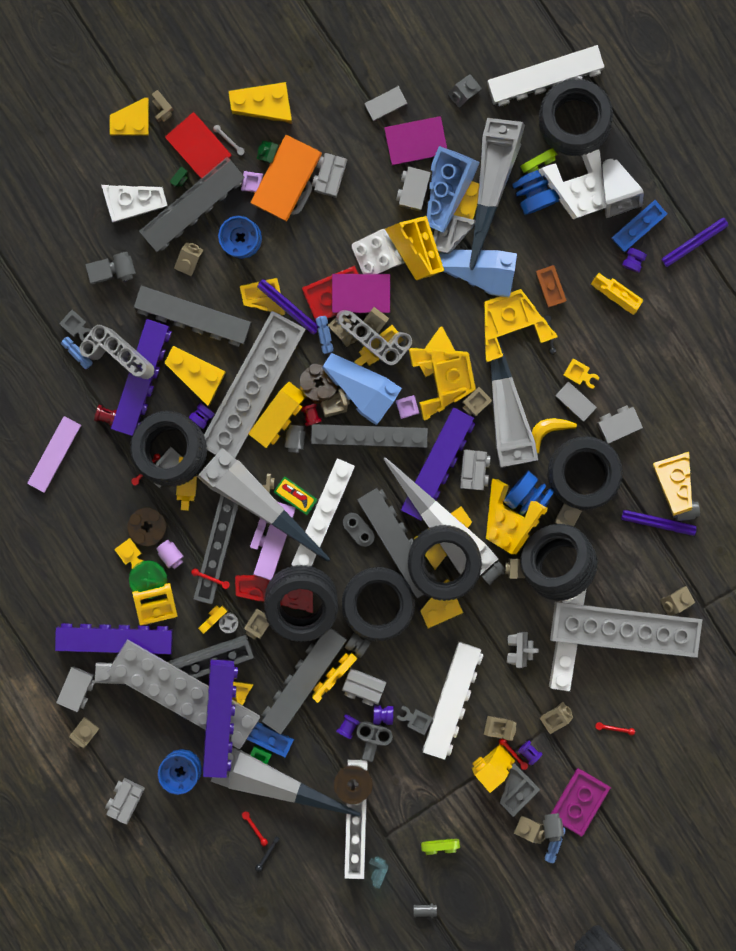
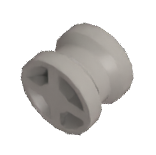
M230 613L224 614L219 620L220 629L225 633L234 632L238 627V618Z

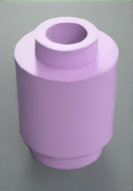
M166 540L156 548L159 552V557L168 568L173 567L175 569L183 563L181 559L184 556L173 542L171 543L169 540Z

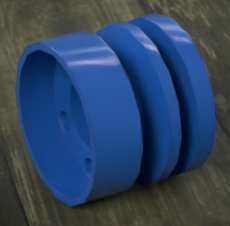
M538 170L521 177L512 184L513 189L523 188V190L516 193V196L526 195L527 197L520 203L524 215L531 214L560 201V196L555 189H548L549 181L547 179L544 180L545 175L542 176Z
M230 217L224 221L219 229V244L224 251L233 257L240 259L249 258L256 254L261 247V231L247 217ZM239 234L245 235V236H244V239H245L244 242H242V241H239V242H238V240H239L238 235H239Z
M527 471L508 493L503 502L511 509H515L518 505L523 506L519 512L522 516L528 510L531 501H536L546 507L554 491L549 488L543 494L542 492L546 485L542 484L540 487L535 488L534 486L538 478Z
M174 750L166 756L159 766V783L169 793L177 795L187 793L201 777V761L190 750ZM180 766L184 767L183 771L185 772H183L182 774H180L179 769H177L180 768Z

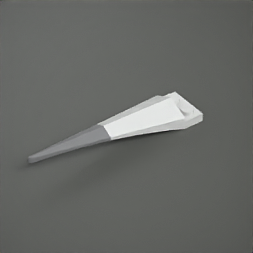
M384 458L385 463L429 528L436 525H451L467 532L479 548L482 559L481 574L498 560L497 556L483 541L393 463ZM440 543L455 568L462 574L466 564L464 552L453 543Z

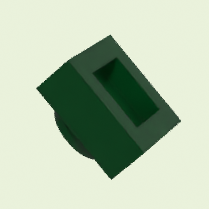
M262 141L258 148L256 159L272 163L278 145L273 142Z
M180 167L170 180V183L176 188L179 185L182 187L189 178L187 177L188 171Z

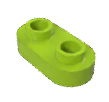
M552 148L520 167L523 173H532L539 170V165L543 163L549 165L554 162L557 153Z
M459 839L425 841L421 843V849L426 852V855L437 854V851L445 850V853H454L456 849L460 848Z

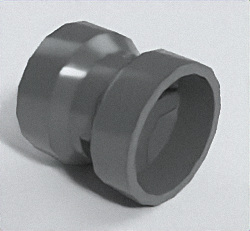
M354 632L344 648L348 651L352 650L357 657L361 658L371 642L367 639L363 640Z

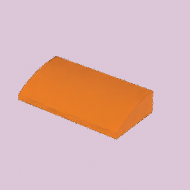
M285 135L274 156L273 162L266 171L250 203L267 213L287 221L322 153Z

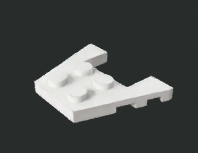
M599 149L582 156L588 171L586 175L563 182L556 163L539 169V173L542 176L545 175L549 181V187L552 190L555 189L560 196V202L572 219L605 208Z

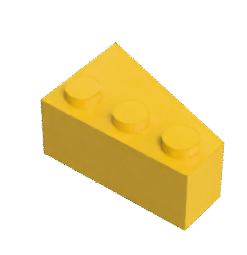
M286 82L229 91L232 114L292 124Z
M427 216L400 222L385 229L416 280L444 271Z
M175 346L172 347L165 361V364L207 406H210L226 372Z
M288 382L279 391L248 434L266 448L270 443L274 445L280 437L278 435L281 429L285 430L291 423L289 418L292 414L296 416L302 408L300 404L305 399L302 391Z
M499 744L484 758L479 757L475 760L472 770L478 780L491 793L505 781L509 774L508 770L512 768L511 765L515 760Z

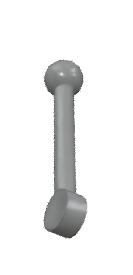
M219 125L213 127L214 132H218L237 150L238 155L244 154V149L239 148L221 130Z

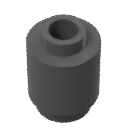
M128 252L114 255L112 262L117 279H122V282L133 279V275L136 272Z
M289 425L288 429H286L284 447L288 448V452L299 453L300 449H304V426Z
M692 500L691 511L675 516L672 514V518H676V521H683L700 517L699 503Z
M559 813L544 815L545 839H549V842L561 841V837H564V830Z

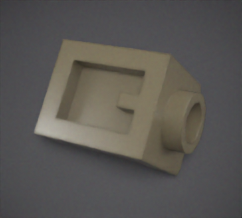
M156 90L152 94L155 98L152 102L159 110L161 108L163 110L155 118L158 122L161 120L164 122L172 116L173 108L162 94Z
M373 307L363 322L376 333H379L389 318Z
M343 315L342 318L344 319V321L342 323L347 322L353 326L350 320L345 315ZM336 318L328 324L329 328L346 347L357 341L338 325ZM356 329L357 336H360L361 334Z
M563 504L554 523L574 526L582 511Z
M564 702L540 717V720L550 734L566 726L573 719L571 709Z
M84 717L70 734L69 738L72 739L70 742L77 748H85L100 728Z

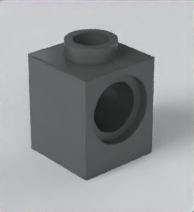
M108 258L85 264L91 284L114 279L115 267Z

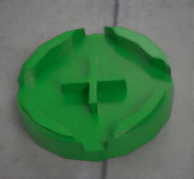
M150 560L136 564L129 575V585L133 592H143L164 587V584H167V574L164 568L157 562Z

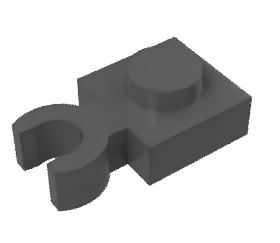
M73 310L59 323L72 336L75 337L79 333L82 341L85 339L84 334L91 331L89 328H84L87 322Z
M402 706L401 709L405 710L407 714L404 717L397 715V718L400 721L408 720L407 727L425 735L433 717L415 709L414 713H411L408 707Z

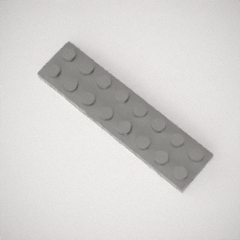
M274 311L270 313L204 434L208 451L216 455L223 448L232 457L236 458L248 433L252 429L303 336L305 328Z
M555 602L550 640L698 657L702 619Z
M127 639L108 669L107 674L206 730L209 686ZM232 700V704H235V716H231L230 723H234L233 735L229 736V741L232 742L233 746L240 749L260 719V715Z

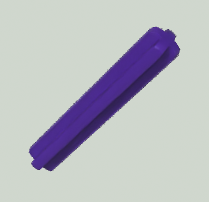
M721 218L661 259L666 267L670 266L728 227L726 219Z
M261 280L258 283L257 287L311 334H315L318 331L319 326L267 281Z
M623 510L621 519L692 536L696 533L695 525Z

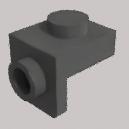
M469 74L455 84L448 92V95L458 107H461L482 88Z

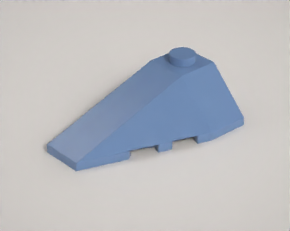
M438 147L431 166L432 180L430 182V201L428 202L427 219L430 227L442 233L445 232L470 186L480 162L444 147Z
M453 250L450 254L439 252L444 268L443 272L455 278L459 277L469 282L468 284L485 290L490 295L510 297L516 265V253L481 250L475 267L471 270L469 266L472 250Z
M333 353L329 355L322 366V369L332 381L344 390L347 399H351L358 407L357 411L375 425L379 423L402 389L386 377Z

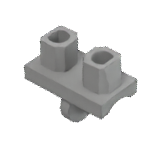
M528 632L508 635V645L517 646V653H508L507 663L516 665V668L527 667V660H533V653H539L538 648H533L534 641H528Z

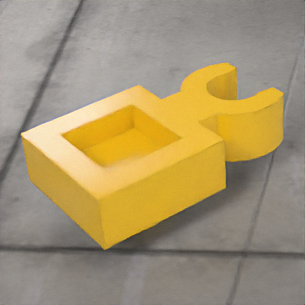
M572 359L563 376L579 385L584 381L586 386L591 389L595 386L590 384V379L595 378L599 380L598 375L587 373L590 369L589 367L575 359Z
M131 538L114 549L125 565L129 562L132 563V569L136 564L144 561L137 557L142 553Z
M223 605L220 608L215 606L209 612L211 616L198 629L204 634L228 610Z

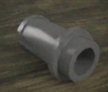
M499 561L497 563L494 562V566L482 575V578L489 585L501 574H505V567Z
M433 903L431 905H414V917H437V905H433Z

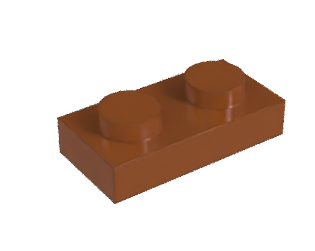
M552 265L536 271L547 307L566 302L555 266Z

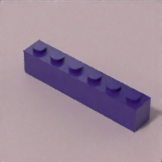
M146 319L136 351L154 366V374L149 379H142L129 372L111 429L133 436V432L141 424L139 422L141 415H145L148 404H145L147 396L151 397L154 386L151 385L153 378L157 379L159 374L158 362L163 360L166 352L163 349L164 344L169 342L172 331H169V326Z
M453 408L415 481L435 501L440 494V491H438L440 484L444 485L449 476L446 473L449 466L453 468L458 459L455 456L458 449L462 451L467 441L464 439L466 433H471L475 426V423L472 422L473 417L456 408ZM407 496L401 510L422 521V516Z
M61 623V627H56L55 651L119 653L128 639L152 654H172L173 630H168L169 626H157V629H149L147 625H138V629H130V625H119V628H111L110 624H99V628H94L92 624H80V627H72V623Z
M210 660L203 777L227 778V772H231V760H228V753H232V742L229 741V736L233 735L234 723H230L231 716H235V704H232V697L236 698V686H233V679H237L238 667H234V661Z

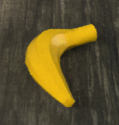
M556 418L540 421L532 430L537 453L540 450L541 440L547 433L577 428V424Z

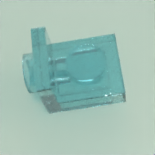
M376 856L375 859L370 858L369 864L378 867V870L374 869L371 880H373L372 886L380 889L388 870V864H386V860Z

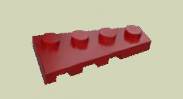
M236 575V596L264 601L266 588L270 580L255 575ZM305 589L293 590L283 597L280 605L313 613V592Z

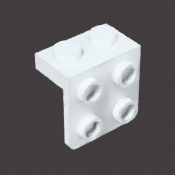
M385 229L379 230L352 244V249L363 274H379L405 263Z

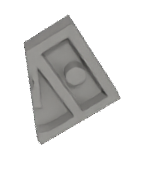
M453 215L444 233L435 229L433 238L438 252L450 254L474 227L476 221Z

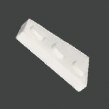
M102 185L112 222L168 207L162 187Z

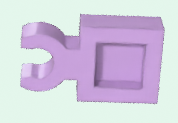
M261 518L250 545L254 549H258L259 546L263 547L266 538L263 533L267 522Z

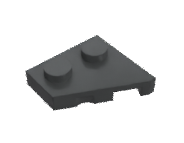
M514 763L500 804L514 817L541 789Z

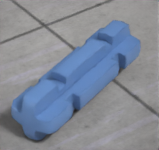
M319 316L316 318V324L319 326L320 343L323 344L321 346L322 352L324 354L331 353L333 345L330 343L332 340L329 326L326 325L328 320L326 316Z
M69 337L62 340L61 344L63 347L68 349V352L78 362H81V366L84 369H88L93 364L89 358L81 355L80 348L73 344Z
M562 837L561 841L550 842L548 852L545 855V861L549 863L555 862L556 853L558 854L563 840Z

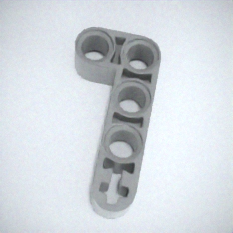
M342 310L336 316L339 326L388 365L396 364L412 345L411 336L404 332L396 333L387 342L351 311ZM349 315L348 319L355 324L352 326L347 322L342 323L344 321L342 316ZM359 326L365 328V334L361 337L356 334V329ZM400 336L406 337L407 341L404 346H399L398 344ZM377 338L380 345L378 348L373 349L371 341ZM388 351L394 352V358L391 361H387L385 357Z
M103 325L93 327L80 345L79 350L84 357L98 360L107 351L134 376L149 379L154 374V366L115 331ZM118 343V347L114 349L115 344ZM131 354L130 360L127 361L128 356Z

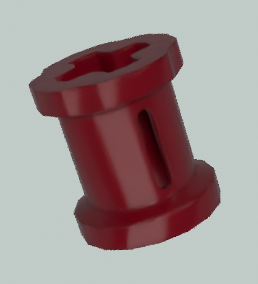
M316 403L300 409L304 413L306 426L322 422L316 410Z
M98 405L94 421H103L112 426L117 410L112 411L102 408V405Z

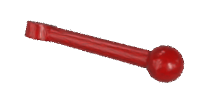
M154 454L153 463L161 458L160 454ZM139 474L136 478H133L132 484L138 485L143 475Z
M193 569L191 572L193 576H200L220 584L224 589L230 586L228 581H220L200 573L198 569Z
M601 722L595 725L598 730L608 729L628 733L631 736L635 734L633 728L624 729L607 726Z
M501 738L499 740L500 745H504L520 763L521 769L526 770L528 764L523 762L506 743V739Z
M243 812L242 818L248 821L261 840V845L266 846L268 841L263 838L250 819L249 812Z

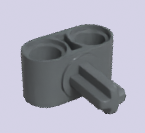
M366 721L361 722L357 727L358 737L366 741L362 759L372 762L377 745H388L391 743L393 738L392 732L386 726ZM363 726H368L371 732L369 735L364 736L360 733V729ZM382 731L389 733V738L385 741L380 740L378 737Z

